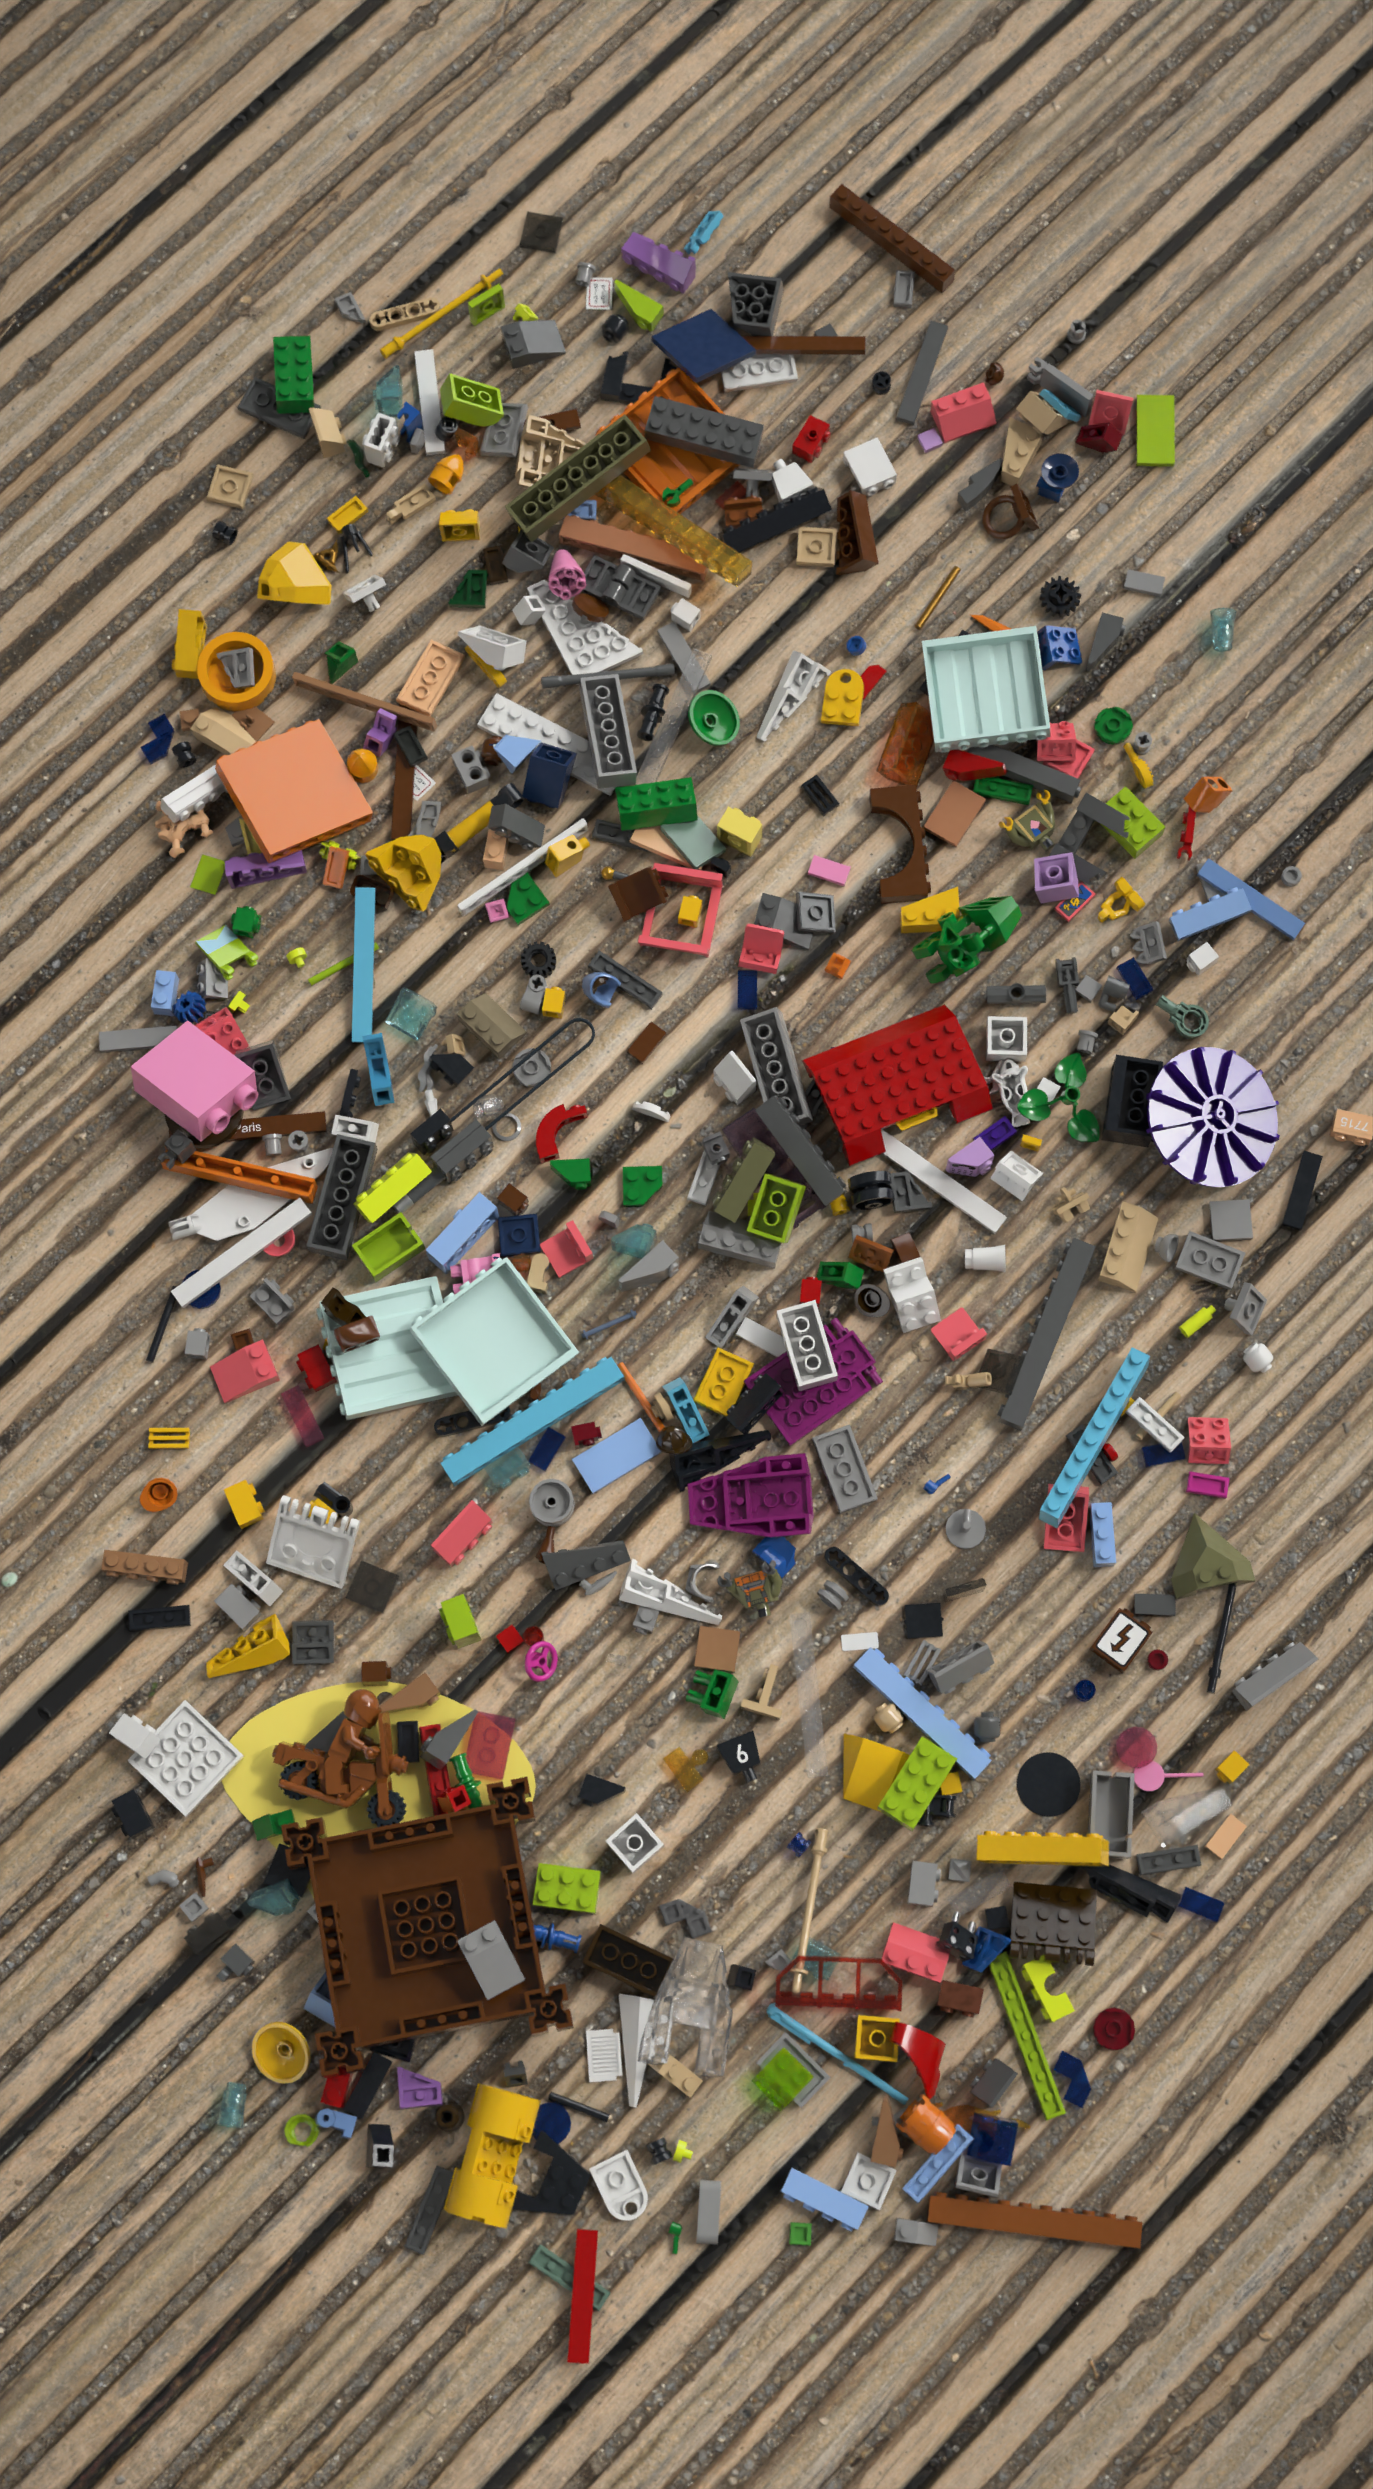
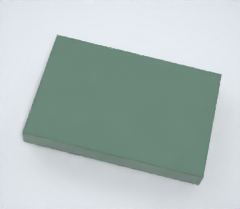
M699 816L697 821L664 824L660 827L663 834L693 869H699L712 861L714 856L718 857L726 852L725 846Z

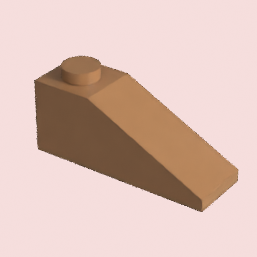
M423 1673L379 1707L382 1709V1712L392 1713L425 1707L427 1704L431 1706L439 1700L438 1696L441 1693L428 1675Z
M884 2095L871 2153V2162L896 2167L897 2160L901 2161L903 2148H900V2138L888 2095Z

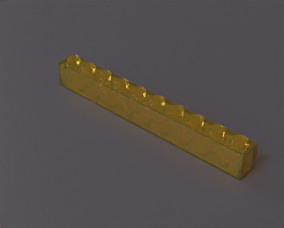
M621 475L595 493L597 497L616 507L623 514L631 517L638 524L652 531L653 534L660 536L667 543L681 550L682 553L692 557L696 562L704 565L728 583L738 587L751 575V560Z

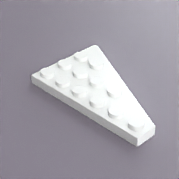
M542 580L527 587L529 595H538L546 611L541 618L571 675L609 671L643 655L641 647L638 648L628 638L621 636L618 631L608 624L591 622L587 620L586 616H579L573 610V600H563L561 597L553 594L547 581Z

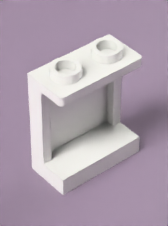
M878 437L843 452V462L846 467H850L861 489V494L873 496L879 490L889 489L896 483L897 474Z

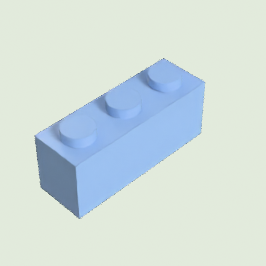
M1091 1503L1089 1506L1093 1567L1114 1566L1116 1564L1112 1503Z

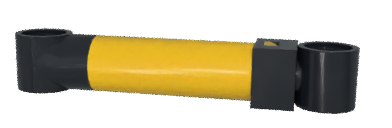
M514 783L505 785L498 792V795L448 832L443 831L434 838L441 852V864L447 857L450 858L457 853L460 846L488 826L492 806L507 804L516 809L524 802V797Z

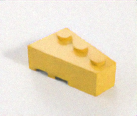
M958 887L901 907V933L942 931L937 920L948 912H953L957 919L960 916V910L958 909Z

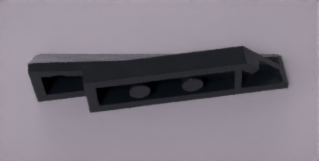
M1110 1864L1109 1866H1082L1089 1875L1088 1882L1091 1888L1146 1918L1152 1912L1168 1923L1181 1898L1179 1893Z

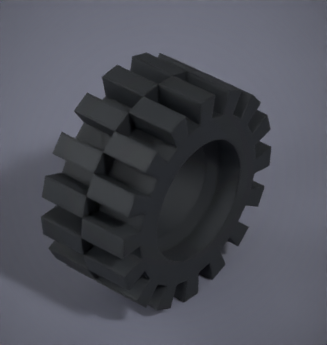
M537 941L534 942V945L528 944V948H524L523 953H521L523 971L525 970V973L530 975V977L541 975L547 978V974L551 975L552 970L556 968V956L553 948H550L549 944L544 945V942L541 941L540 944H537ZM536 954H542L546 958L545 964L541 967H536L531 963L532 957Z

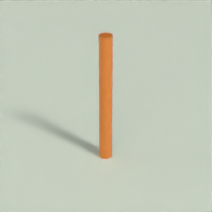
M619 1363L617 1366L624 1375L625 1381L660 1433L665 1428L659 1417L656 1418L650 1408L652 1406L624 1363Z

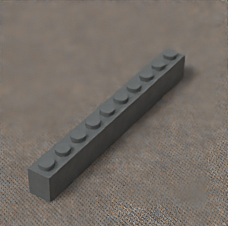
M1073 1238L1072 1243L1067 1242L1063 1252L1067 1254L1065 1260H1060L1056 1269L1059 1275L1057 1279H1052L1049 1289L1052 1290L1050 1297L1045 1296L1041 1306L1045 1308L1042 1315L1038 1313L1034 1325H1037L1035 1333L1031 1331L1027 1343L1030 1344L1028 1351L1023 1350L1019 1360L1023 1362L1020 1369L1016 1368L1012 1377L1015 1383L1013 1387H1008L1005 1397L1008 1398L1006 1405L1001 1404L997 1414L1001 1416L1000 1423L1020 1431L1022 1430L1096 1246Z

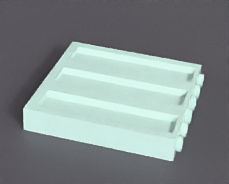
M1036 626L922 641L935 752L945 753L955 749L967 750L970 747L984 748L994 744L1022 743L1027 740H1044L1051 737Z
M437 1276L343 1296L346 1301L358 1306L366 1317L373 1315L380 1334L378 1341L344 1354L334 1336V1330L341 1327V1325L324 1312L325 1308L321 1301H319V1308H316L318 1320L323 1321L324 1327H321L323 1339L327 1338L326 1354L328 1358L332 1359L333 1365H330L332 1377L336 1376L338 1384H335V1391L337 1396H341L342 1403H339L341 1415H345L346 1420L458 1395L409 1331L412 1327V1321L419 1316L423 1319L428 1315L427 1311L436 1304L439 1307L443 1304Z

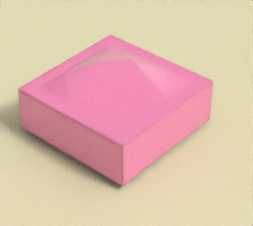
M504 898L485 903L490 923L509 918Z

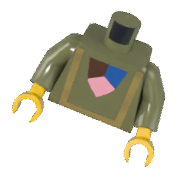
M1044 789V798L1041 797L1040 793L1036 794L1037 799L1042 801L1041 804L1038 802L1015 820H1012L1010 817H1004L1007 821L1006 825L1004 822H999V827L1006 829L1007 835L1014 844L1029 847L1030 849H1034L1040 844L1045 851L1050 850L1055 845L1049 838L1053 834L1055 827L1054 811L1051 802L1048 801L1050 799L1049 791Z

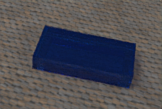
M1134 957L1117 966L1116 969L1125 983L1130 985L1129 990L1136 1001L1153 992V987Z
M738 970V1010H757V970Z
M548 1427L528 1462L546 1472L566 1436Z
M1182 1441L1171 1453L1161 1444L1141 1448L1146 1468L1186 1459Z
M1185 1887L1178 1907L1218 1922L1225 1902Z

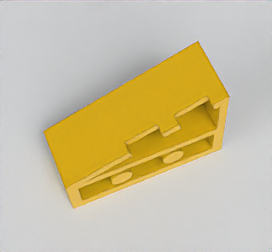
M179 609L177 638L174 646L175 659L172 660V670L175 671L176 676L179 678L199 679L197 663L204 649L207 630L202 611Z

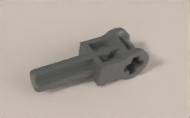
M1072 957L1069 960L1056 959L1055 967L1058 988L1063 987L1067 1014L1077 1013L1075 986H1078L1079 978L1076 957Z

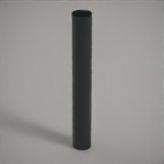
M553 2092L550 2093L548 2098L550 2101L607 2122L610 2116L608 2113Z

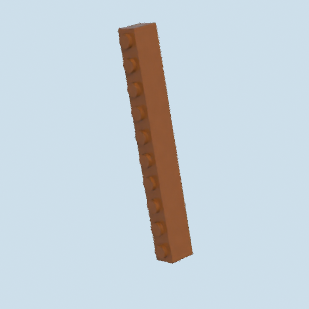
M935 2191L934 2196L929 2195L927 2222L1133 2248L1141 2247L1143 2222L1137 2221L1138 2217L1125 2215L1124 2219H1117L1116 2214L1103 2213V2217L1095 2216V2211L1082 2210V2214H1077L1071 2208L1061 2207V2211H1053V2206L1040 2205V2209L1031 2208V2203L1019 2202V2206H1013L1007 2200L998 2199L997 2203H989V2198L977 2197L976 2201L968 2200L967 2195L955 2194V2198H948L947 2193Z

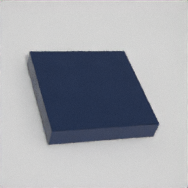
M537 1213L498 1217L501 1257L541 1253Z

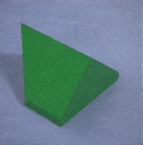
M340 641L325 652L330 684L335 683L358 663L355 649Z

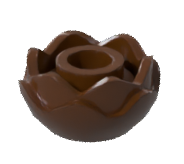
M1000 363L990 364V368L985 373L987 377L985 382L989 383L990 386L1001 383L1004 377V369Z

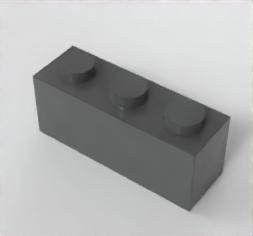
M507 804L492 806L488 828L495 831V834L508 838L510 842L521 845L525 850H533V848L542 846L545 825Z

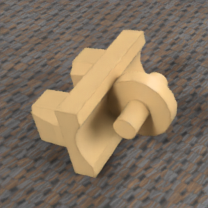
M1063 1187L1060 1189L1062 1195L1056 1198L1059 1203H1062L1051 1210L1066 1223L1074 1218L1070 1210L1072 1207L1076 1206L1080 1214L1090 1209L1087 1201L1090 1197L1087 1192L1076 1194L1074 1188L1068 1191Z

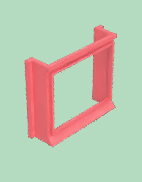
M654 863L653 869H657L662 880L711 887L712 890L701 945L650 937L656 906L646 911L642 935H639L638 944L640 946L645 945L699 954L709 958L723 887V874Z

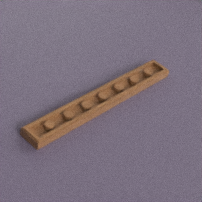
M294 672L292 676L297 687L376 713L381 708L396 715L397 720L433 732L437 728L436 720L433 717Z

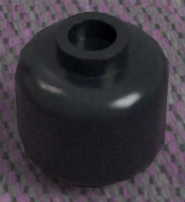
M620 314L610 315L601 327L603 338L610 343L620 342L629 330L627 319Z

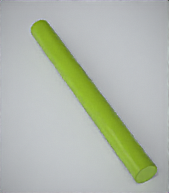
M376 942L374 943V951L379 949ZM354 954L309 978L308 981L311 986L353 964Z

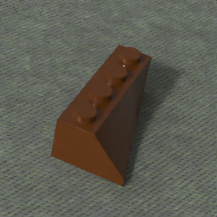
M850 490L837 498V522L839 523L837 540H839V551H837L836 559H839V567L836 568V575L864 572L879 564L867 497L865 494Z

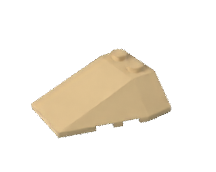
M528 415L519 442L515 471L518 485L527 488L531 487L586 443L578 438H572L566 434L565 430H559L554 427L547 419Z

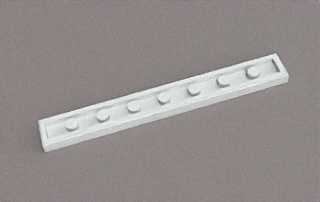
M582 818L459 903L457 906L462 916L467 915L512 884V882L545 861L549 846L570 835H574L577 839L587 832V822Z
M883 1129L881 1130L886 1150L882 1155L903 1170L908 1171L913 1177L995 1234L1007 1219L1005 1215Z
M298 1198L171 1291L183 1308L311 1216V1211L303 1200Z

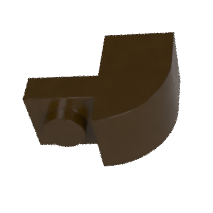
M333 1287L321 1301L325 1308L324 1312L341 1326L366 1317L358 1306L346 1301L339 1290Z

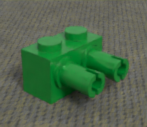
M714 1669L712 1675L697 1670L695 1672L697 1677H693V1683L707 1686L706 1693L703 1694L690 1689L688 1691L690 1696H686V1702L700 1705V1708L706 1714L725 1720L739 1681L734 1675Z

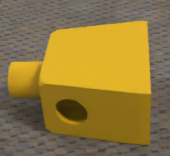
M570 835L548 847L545 864L553 875L558 877L582 860L583 852L590 847V843L586 837L577 840L574 835Z

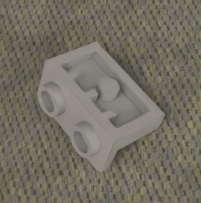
M265 1278L263 1280L264 1283L250 1297L278 1326L295 1310L292 1305L294 1301L287 1293L283 1295L279 1291L281 1287L273 1279L269 1281Z

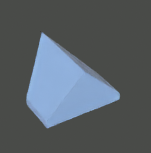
M506 734L496 744L494 750L510 773L513 774L529 757L541 740Z

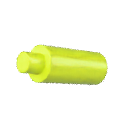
M1212 1305L1207 1309L1205 1307L1200 1309L1179 1326L1181 1333L1186 1338H1189L1213 1318L1212 1314L1216 1312V1309Z

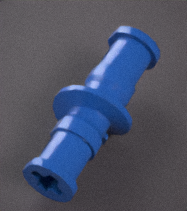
M551 1923L548 1928L538 1924L534 1925L536 1941L542 1942V1949L547 1943L548 1950L550 1951L552 1945L558 1948L562 1947L573 1950L577 1954L582 1935L575 1936L564 1931L554 1930V1923ZM565 1939L572 1942H576V1944L564 1942L563 1940Z

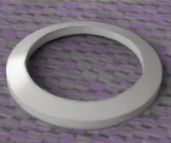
M508 1113L504 1117H511L517 1122V1131L512 1136H501L496 1130L497 1123L492 1127L495 1136L502 1141L514 1140L521 1132L520 1120L515 1115Z

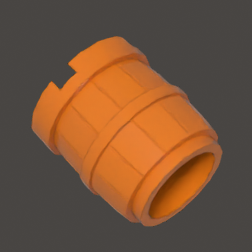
M921 2094L920 2097L922 2099L919 2102L915 2099L900 2116L903 2120L902 2123L899 2124L897 2122L896 2127L902 2133L905 2132L916 2145H919L929 2154L936 2155L951 2140L956 2128L942 2110H939L930 2103L929 2098Z

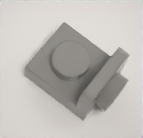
M639 1606L635 1621L632 1624L633 1628H636L635 1632L647 1635V1633L652 1634L660 1610Z

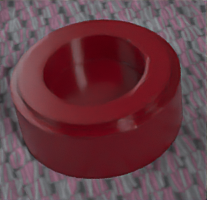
M1156 1649L1148 1655L1147 1663L1151 1669L1159 1671L1167 1666L1168 1656L1164 1651Z

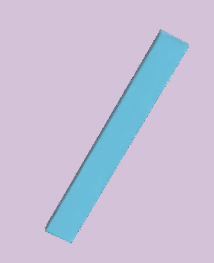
M355 887L352 1043H363V1036L372 1035L375 888Z

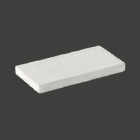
M756 354L721 371L725 393L798 381L794 355Z

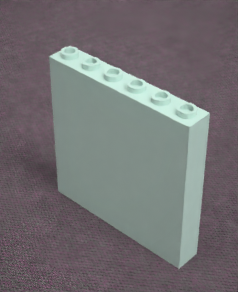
M507 1257L503 1260L501 1258L495 1260L491 1264L492 1268L487 1272L485 1269L475 1275L476 1280L472 1283L469 1281L465 1282L459 1287L461 1291L457 1294L450 1293L443 1299L444 1303L439 1307L437 1304L427 1311L428 1315L423 1319L421 1316L411 1322L412 1327L409 1330L481 1426L579 1353Z

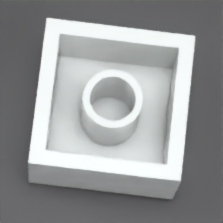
M988 1016L986 1022V1061H1005L1011 1059L1016 1062H1025L1027 1057V1017Z
M637 1813L606 1840V1843L633 1874L664 1847L661 1840Z

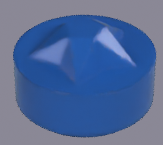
M853 636L848 640L846 647L851 655L858 656L866 650V642L861 636Z

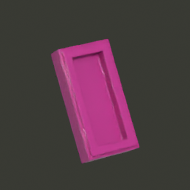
M1189 1471L1186 1492L1226 1499L1230 1478Z

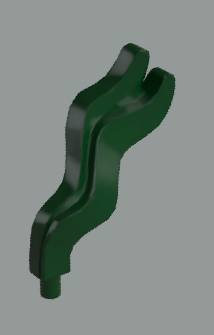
M354 439L347 440L346 442L355 456V465L368 478L370 473L364 464L363 449Z

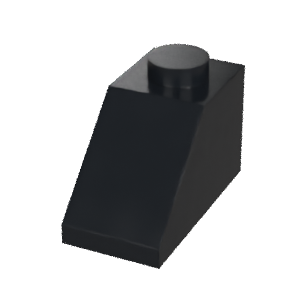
M586 1774L578 1798L586 1806L593 1807L594 1804L599 1806L625 1793L626 1787Z

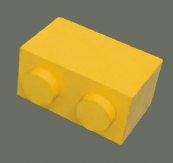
M245 1479L223 1489L241 1529L264 1519L262 1513L265 1510L260 1501L256 1502L254 1495L257 1492L253 1483L249 1484Z

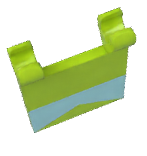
M227 925L195 942L220 970L225 980L233 978L234 969L229 964L242 957L245 958L250 967L257 965L258 955L250 951Z

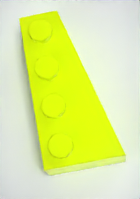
M408 1152L394 1166L388 1169L381 1178L374 1181L369 1190L359 1194L356 1197L357 1201L353 1205L367 1222L373 1223L432 1171L417 1153Z

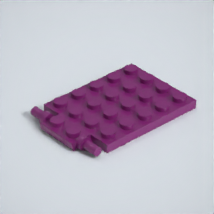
M837 1318L833 1319L830 1323L838 1332L837 1336L840 1339L837 1340L826 1324L823 1326L838 1374L837 1381L798 1391L787 1351L744 1380L748 1389L751 1390L755 1385L753 1383L759 1375L767 1373L786 1390L766 1414L789 1446L798 1442L872 1390V1387L861 1374L862 1372L870 1376L876 1386L883 1383V1380L876 1372L877 1369L874 1366L876 1363L875 1359L853 1330L849 1332Z

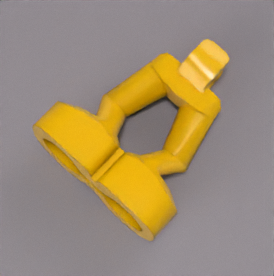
M1120 877L1114 883L1116 892L1110 894L1101 905L1102 911L1098 913V920L1102 923L1108 918L1115 920L1127 915L1130 907L1138 912L1146 905L1123 877ZM1121 896L1124 897L1126 902L1123 909L1113 911L1111 906L1114 901Z

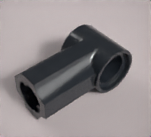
M326 1482L320 1484L316 1489L314 1496L333 1509L338 1516L349 1517L352 1514L353 1505L350 1500ZM341 1503L348 1504L344 1511L338 1510V1506Z

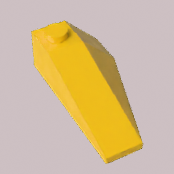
M273 1614L256 1623L252 1627L254 1630L245 1637L241 1635L237 1638L238 1642L233 1647L223 1649L206 1663L208 1678L273 1664L290 1655L289 1641L277 1615Z

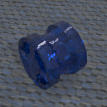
M1081 1680L1074 1688L1075 1697L1082 1702L1091 1700L1096 1692L1095 1685L1090 1680Z
M798 1832L786 1848L793 1850L796 1856L800 1858L812 1842L804 1839L803 1834Z

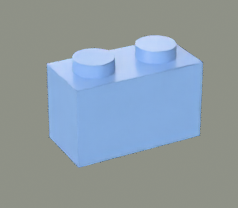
M156 970L151 1009L156 1015L174 1016L173 1005L176 1004L179 978L176 972Z

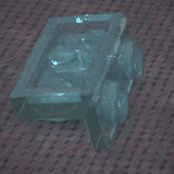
M809 1937L804 1970L807 1969L813 1972L812 1975L819 1980H829L841 1954ZM799 1947L797 1948V1950H796V1952H795V1954H794V1956H793V1958H792V1960H791V1961L795 1962V1963H794L795 1966H796V1961H797V1955H798V1949H799Z

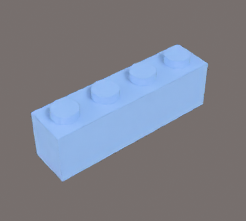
M1236 887L1228 890L1225 896L1215 895L1209 898V902L1201 904V902L1195 903L1190 906V910L1185 912L1183 909L1173 912L1169 921L1177 941L1250 913L1252 909L1244 889L1238 890Z
M791 2168L781 2189V2192L785 2193L783 2198L793 2203L797 2199L803 2202V2208L813 2213L817 2209L823 2212L821 2217L831 2222L835 2218L842 2222L841 2227L851 2232L853 2228L859 2229L869 2207L794 2168Z

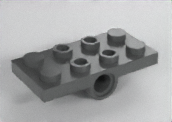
M593 555L584 571L586 587L582 592L592 595L641 620L646 618L661 591L660 585L636 575V572L631 567L625 564L617 566L596 555Z

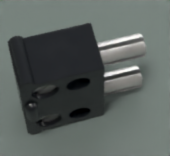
M955 1911L951 1922L944 1923L937 1945L963 1962L975 1958L974 1951L979 1937L974 1934L976 1923L970 1921L968 1928H964L958 1924L961 1913Z

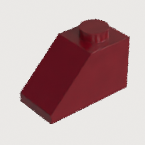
M1110 422L1082 426L1076 443L1101 453L1117 451L1123 435Z

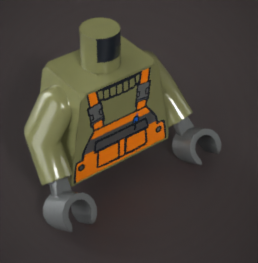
M771 1560L769 1566L764 1561L761 1570L733 1578V1581H730V1573L726 1572L724 1574L726 1580L719 1576L717 1583L721 1587H726L746 1609L756 1607L759 1618L771 1615L768 1603L778 1601L783 1581L777 1569H775L776 1562Z

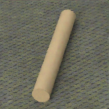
M1174 1392L1157 1413L1163 1417L1181 1398V1395L1178 1392ZM1141 1428L1135 1436L1142 1440L1148 1433Z

